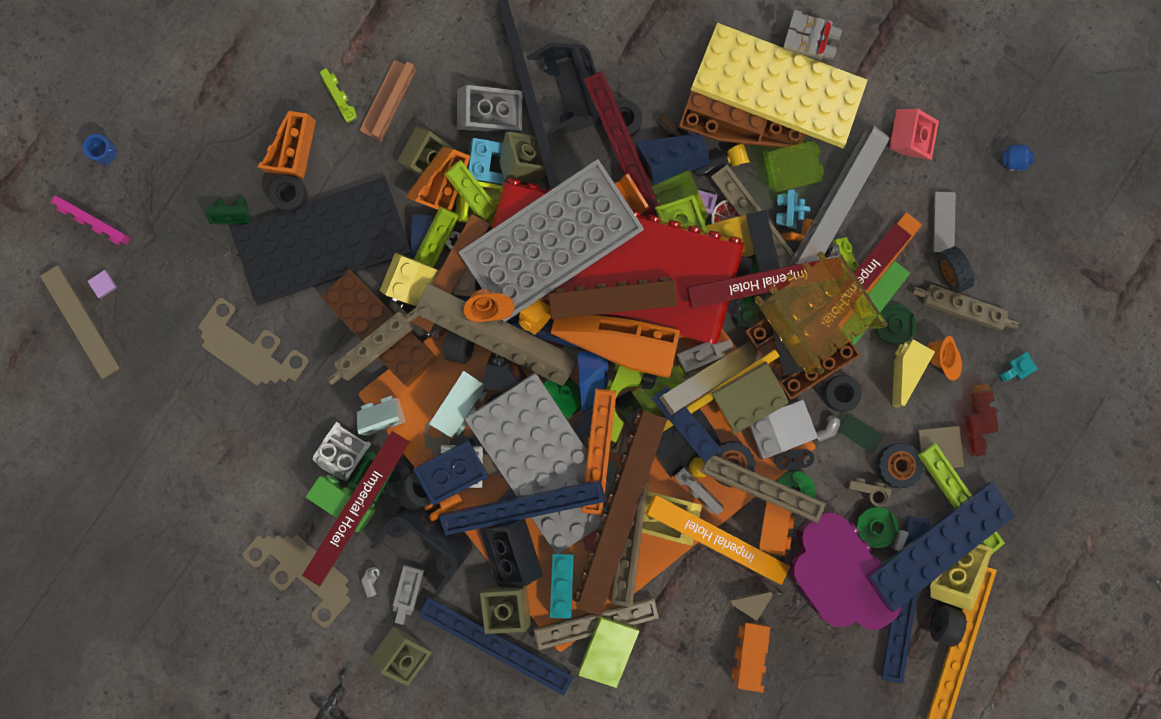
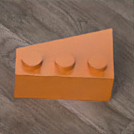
M288 111L276 133L278 135L273 144L269 145L268 153L264 160L259 163L258 168L270 174L292 175L304 179L316 120L306 113Z
M442 147L405 198L439 210L440 206L451 210L458 191L444 173L460 160L467 167L470 156L451 148Z
M769 502L766 503L759 547L762 552L786 557L787 549L790 550L792 537H789L790 529H793L795 521L792 512Z
M743 621V626L739 625L738 638H741L740 645L736 646L734 654L737 664L736 667L732 668L731 679L734 680V684L738 689L763 693L764 686H761L763 673L765 674L766 672L764 664L766 654L768 653L770 626L747 621Z

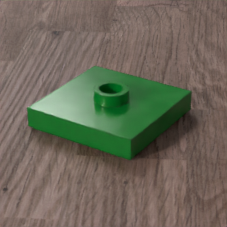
M570 377L563 386L549 379L544 383L545 388L566 419L581 406L580 387Z

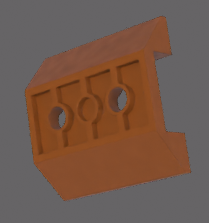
M816 287L789 303L796 339L803 334L826 306V302ZM769 316L746 330L751 343L761 358L773 350L777 351ZM837 325L807 362L804 363L802 361L804 371L783 376L779 357L768 365L786 396L792 400L861 355L850 338L847 340Z

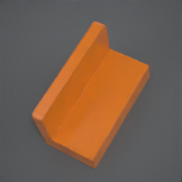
M629 174L624 175L619 182L615 183L632 210L641 212L640 215H642L649 208Z

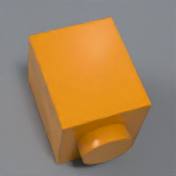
M539 299L520 311L518 324L524 330L535 335L550 321V306Z

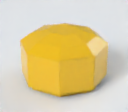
M694 458L689 463V472L693 477L705 478L706 476L701 473L705 465L702 458Z

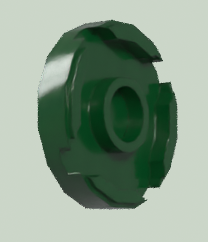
M899 304L885 307L875 320V330L879 338L885 343L892 345L903 344L910 340L915 334L917 326L914 314L907 307Z

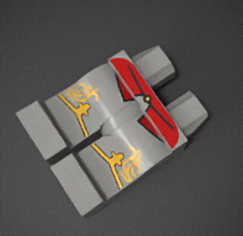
M794 10L783 49L821 62L822 58L833 60L837 48L827 45V41L838 42L842 30L832 26V21L802 14L801 11Z

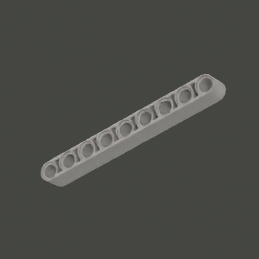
M870 125L864 131L788 266L819 260L824 256L888 143L889 136L875 125Z

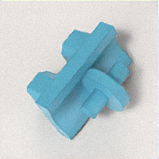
M788 190V193L778 194V206H787V213H777V224L787 226L789 229H797V213L798 220H804V213H809L810 207L805 206V199H799L798 206V193L795 190Z

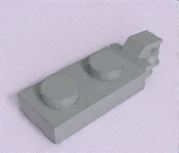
M730 339L722 343L718 341V344L706 342L677 354L676 358L685 375L717 362L725 357V352L732 350L734 346Z
M685 467L676 474L675 477L681 485L689 486L691 488L689 490L690 493L697 499L700 497L705 502L704 507L713 514L715 512L719 515L723 511L724 505L696 477H693Z
M406 565L403 566L393 603V611L397 612L395 623L403 625L406 615H411L412 611H414L424 570Z

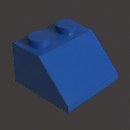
M579 352L577 354L582 411H587L594 405L595 388L605 389V386H608V374H604V372L608 371L607 359H603V357L592 352Z

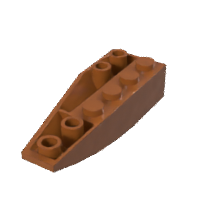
M691 91L679 128L716 141L799 150L806 135L694 91Z

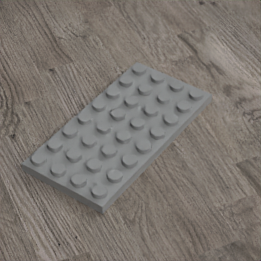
M597 159L458 253L482 289L490 290L493 293H502L512 299L514 311L511 316L502 319L506 322L644 231V228L599 159Z
M536 372L465 418L517 497L585 483L588 451ZM607 480L604 494L606 500L603 502V511L606 512L609 506L607 504L610 491H614ZM582 507L532 517V519L554 552L560 553L602 526V523H600L602 515L581 513Z

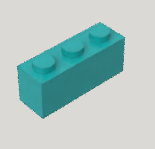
M553 553L550 618H571L574 557L572 553Z

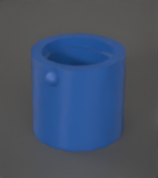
M100 134L88 136L82 144L84 154L100 165L111 163L117 155L115 145Z

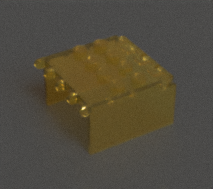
M820 251L817 253V257L820 260L818 263L811 267L807 262H804L802 266L805 272L795 279L790 273L786 275L789 283L779 291L772 285L769 289L773 295L763 301L760 296L754 298L798 366L803 367L807 374H822L825 372L817 356L824 361L834 354L837 350L833 344L840 349L853 340L851 334L857 337L867 328H884L888 325L842 254L826 258L823 252Z

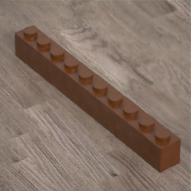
M641 408L640 413L637 412L633 424L636 426L634 432L629 433L626 443L629 445L627 453L623 452L620 464H622L620 472L615 474L613 484L616 485L614 491H610L607 504L609 506L607 512L603 511L600 519L602 527L600 531H596L593 543H596L594 551L590 550L587 562L589 565L587 570L582 572L580 582L583 583L581 589H577L574 596V601L579 610L599 616L602 614L667 422L665 415Z

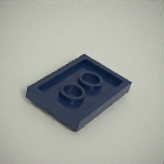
M469 439L413 468L432 505L489 477Z

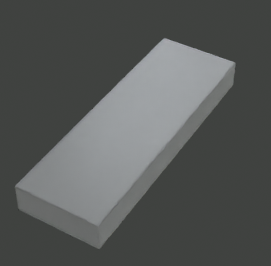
M934 192L932 253H939L955 245V192Z

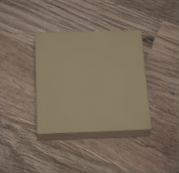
M959 426L917 430L920 452L930 444L936 443L953 468L964 467ZM924 465L923 470L928 471Z

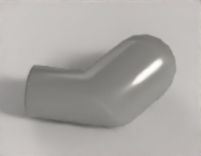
M829 415L827 417L828 424L826 429L816 432L818 442L836 435L840 426V420L836 415Z
M376 567L368 568L361 579L367 598L377 595L373 584L379 577L380 571Z

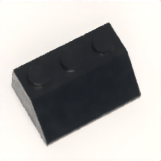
M699 408L691 413L716 444L719 445L721 441L701 409ZM675 426L663 432L655 456L671 478L682 468L687 467L694 458H700V456Z
M525 519L479 529L498 586H527L543 576Z

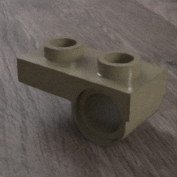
M859 478L847 481L846 489L867 493L866 500L872 506L882 507L887 504L892 489H887L886 484L874 482L873 485L865 484L866 480ZM877 491L882 495L879 503L873 500V494Z

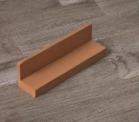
M397 60L393 61L360 128L362 133L382 141L416 72L413 64L409 62L403 64Z

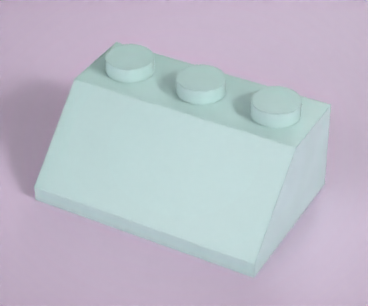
M463 371L429 424L453 439L455 436L460 437L465 429L463 425L466 421L465 418L477 410L474 408L478 401L482 402L488 393L485 391L486 389H483L484 384Z

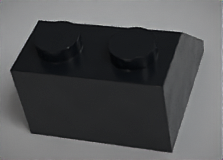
M491 353L486 364L483 389L506 392L527 378V376L515 362L496 353Z

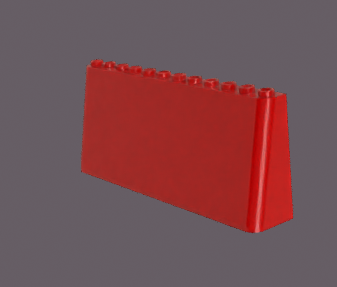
M508 178V180H504L491 230L551 191L552 188L546 191L540 189L541 186L528 183V186L520 184L521 181L518 179ZM632 210L643 226L644 231L556 288H566V292L575 291L574 287L587 286V290L596 289L595 285L608 284V287H616L617 282L629 281V285H636L637 280L650 279V283L658 282V278L671 277V281L675 280L678 306L606 313L602 315L680 330L679 335L718 344L729 301L690 308L686 287L736 277L745 242H741L742 239L736 236L726 238L722 237L721 233L709 230V233L701 231V228L689 225L688 228L680 226L681 223L675 220L665 222L661 221L659 216L649 215L646 217L640 215L641 212ZM554 290L542 297V299L549 300V294L554 293Z

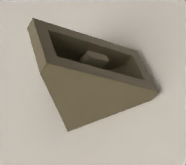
M768 590L730 598L729 601L733 606L757 621L773 595Z

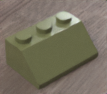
M766 361L711 392L724 421L734 434L789 404L781 385Z

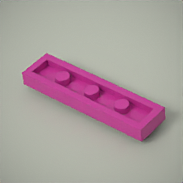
M56 195L53 197L51 203L57 205V211L65 215L68 212L73 214V220L82 225L87 222L92 225L90 229L100 235L103 232L110 235L108 239L117 245L120 242L126 245L131 239L129 236Z

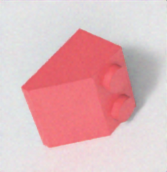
M897 109L892 137L890 138V149L901 155L932 160L939 121L919 109Z

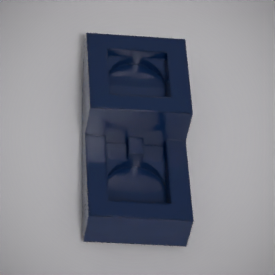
M412 214L411 257L416 256L433 222V215Z

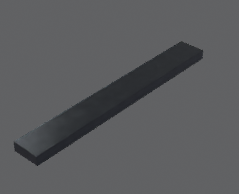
M767 210L746 214L758 271L762 272L780 268ZM785 289L764 293L782 374L784 376L802 372L804 368Z

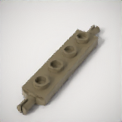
M932 284L926 290L916 286L913 288L912 294L923 297V305L1000 332L1005 326L1017 330L1019 327V322L1008 319L1007 310L953 293L950 290Z
M415 308L406 316L400 312L396 313L334 363L336 372L328 377L327 380L332 385L340 378L349 381L413 329L411 322L419 316L413 313Z

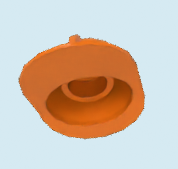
M487 289L475 291L464 305L466 318L473 322L506 319L514 311V303L511 298L502 293H493Z
M946 336L944 340L928 343V348L935 351L930 360L931 364L941 368L949 380H957L962 370V359L953 337Z

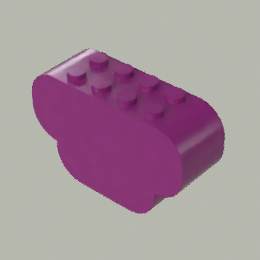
M823 512L818 524L806 519L801 523L797 531V543L800 549L790 559L789 574L815 613L822 620L836 627H846L855 622L866 629L877 630L892 622L898 616L901 606L894 612L889 611L867 577L880 567L882 563L877 557L874 558L870 554L871 548L865 540L862 541L857 536L859 531L855 525L847 522L844 517L830 512Z

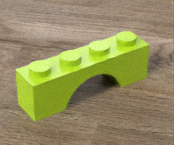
M616 364L614 371L617 374L615 379L610 378L606 389L616 390L617 398L622 390L632 386H639L644 372L627 369ZM615 408L611 442L613 443L617 442L624 424L618 417Z

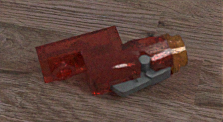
M989 383L973 386V391H971L973 411L976 414L965 416L972 456L985 455L987 443L982 434L998 432V422L1003 418L996 395L993 393V389L990 388Z

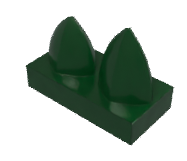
M242 195L238 196L231 206H227L222 198L217 199L212 206H206L205 214L209 224H247L251 221L247 201Z

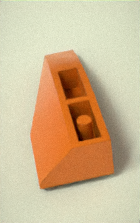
M596 315L554 319L551 334L627 369L670 378L680 330L645 322Z

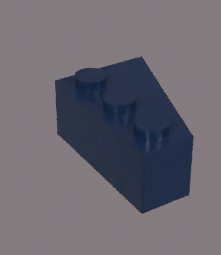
M700 134L636 142L637 152L653 185L709 164L708 146Z

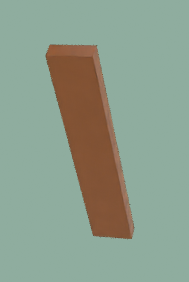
M473 214L470 216L435 278L433 286L449 294L452 293L467 266L458 252L482 237L490 224ZM418 316L411 322L427 332H430L434 325V322Z

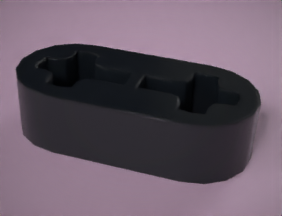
M808 449L785 451L776 455L774 463L780 470L806 468L813 464L814 454ZM803 452H805V455L809 456L810 460H807V464H804L803 461H796V457H801ZM782 455H785V458L793 459V462L786 463V467L783 464H779Z

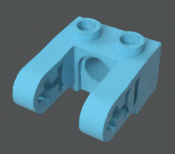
M473 138L469 142L468 155L470 159L467 169L477 181L503 185V181L507 180L504 179L503 174L489 171L491 155L501 157L503 143Z

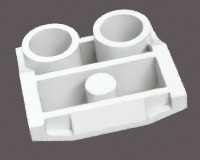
M336 422L314 454L313 460L320 468L336 478L348 481L350 475L371 446V443L361 440Z

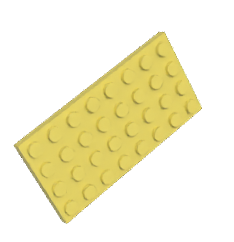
M717 23L691 90L844 148L867 79L804 55L786 51L783 47Z

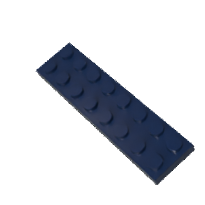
M989 482L867 577L889 611L894 612L1014 518L1015 515L995 484Z

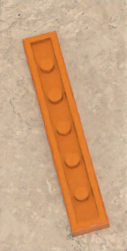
M595 388L585 483L600 480L605 494L616 390ZM603 502L584 506L581 509V513L602 515Z

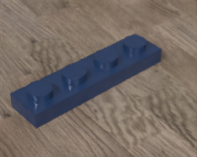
M666 385L651 399L706 463L721 448L686 407L672 415L669 413L660 400L663 394L671 390Z

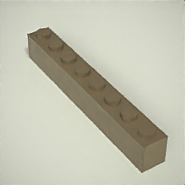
M429 283L427 284L413 313L561 386L565 384L572 373L577 357L503 320L470 321L464 314L465 301Z

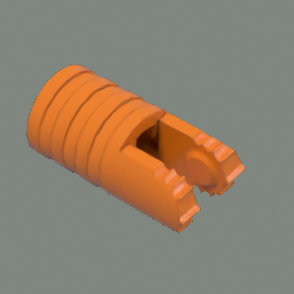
M457 493L435 505L430 503L424 508L429 511L439 505L441 506V508L431 513L429 518L432 522L438 519L442 513L449 512L463 504L464 500L460 493Z

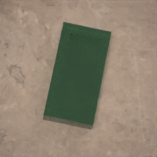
M847 414L837 431L870 453L874 452L883 438V435L850 414Z

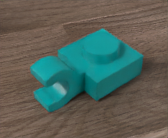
M1025 352L1008 362L1010 369L999 376L1003 382L1009 381L1015 376L1018 380H1021L1038 370L1028 352Z

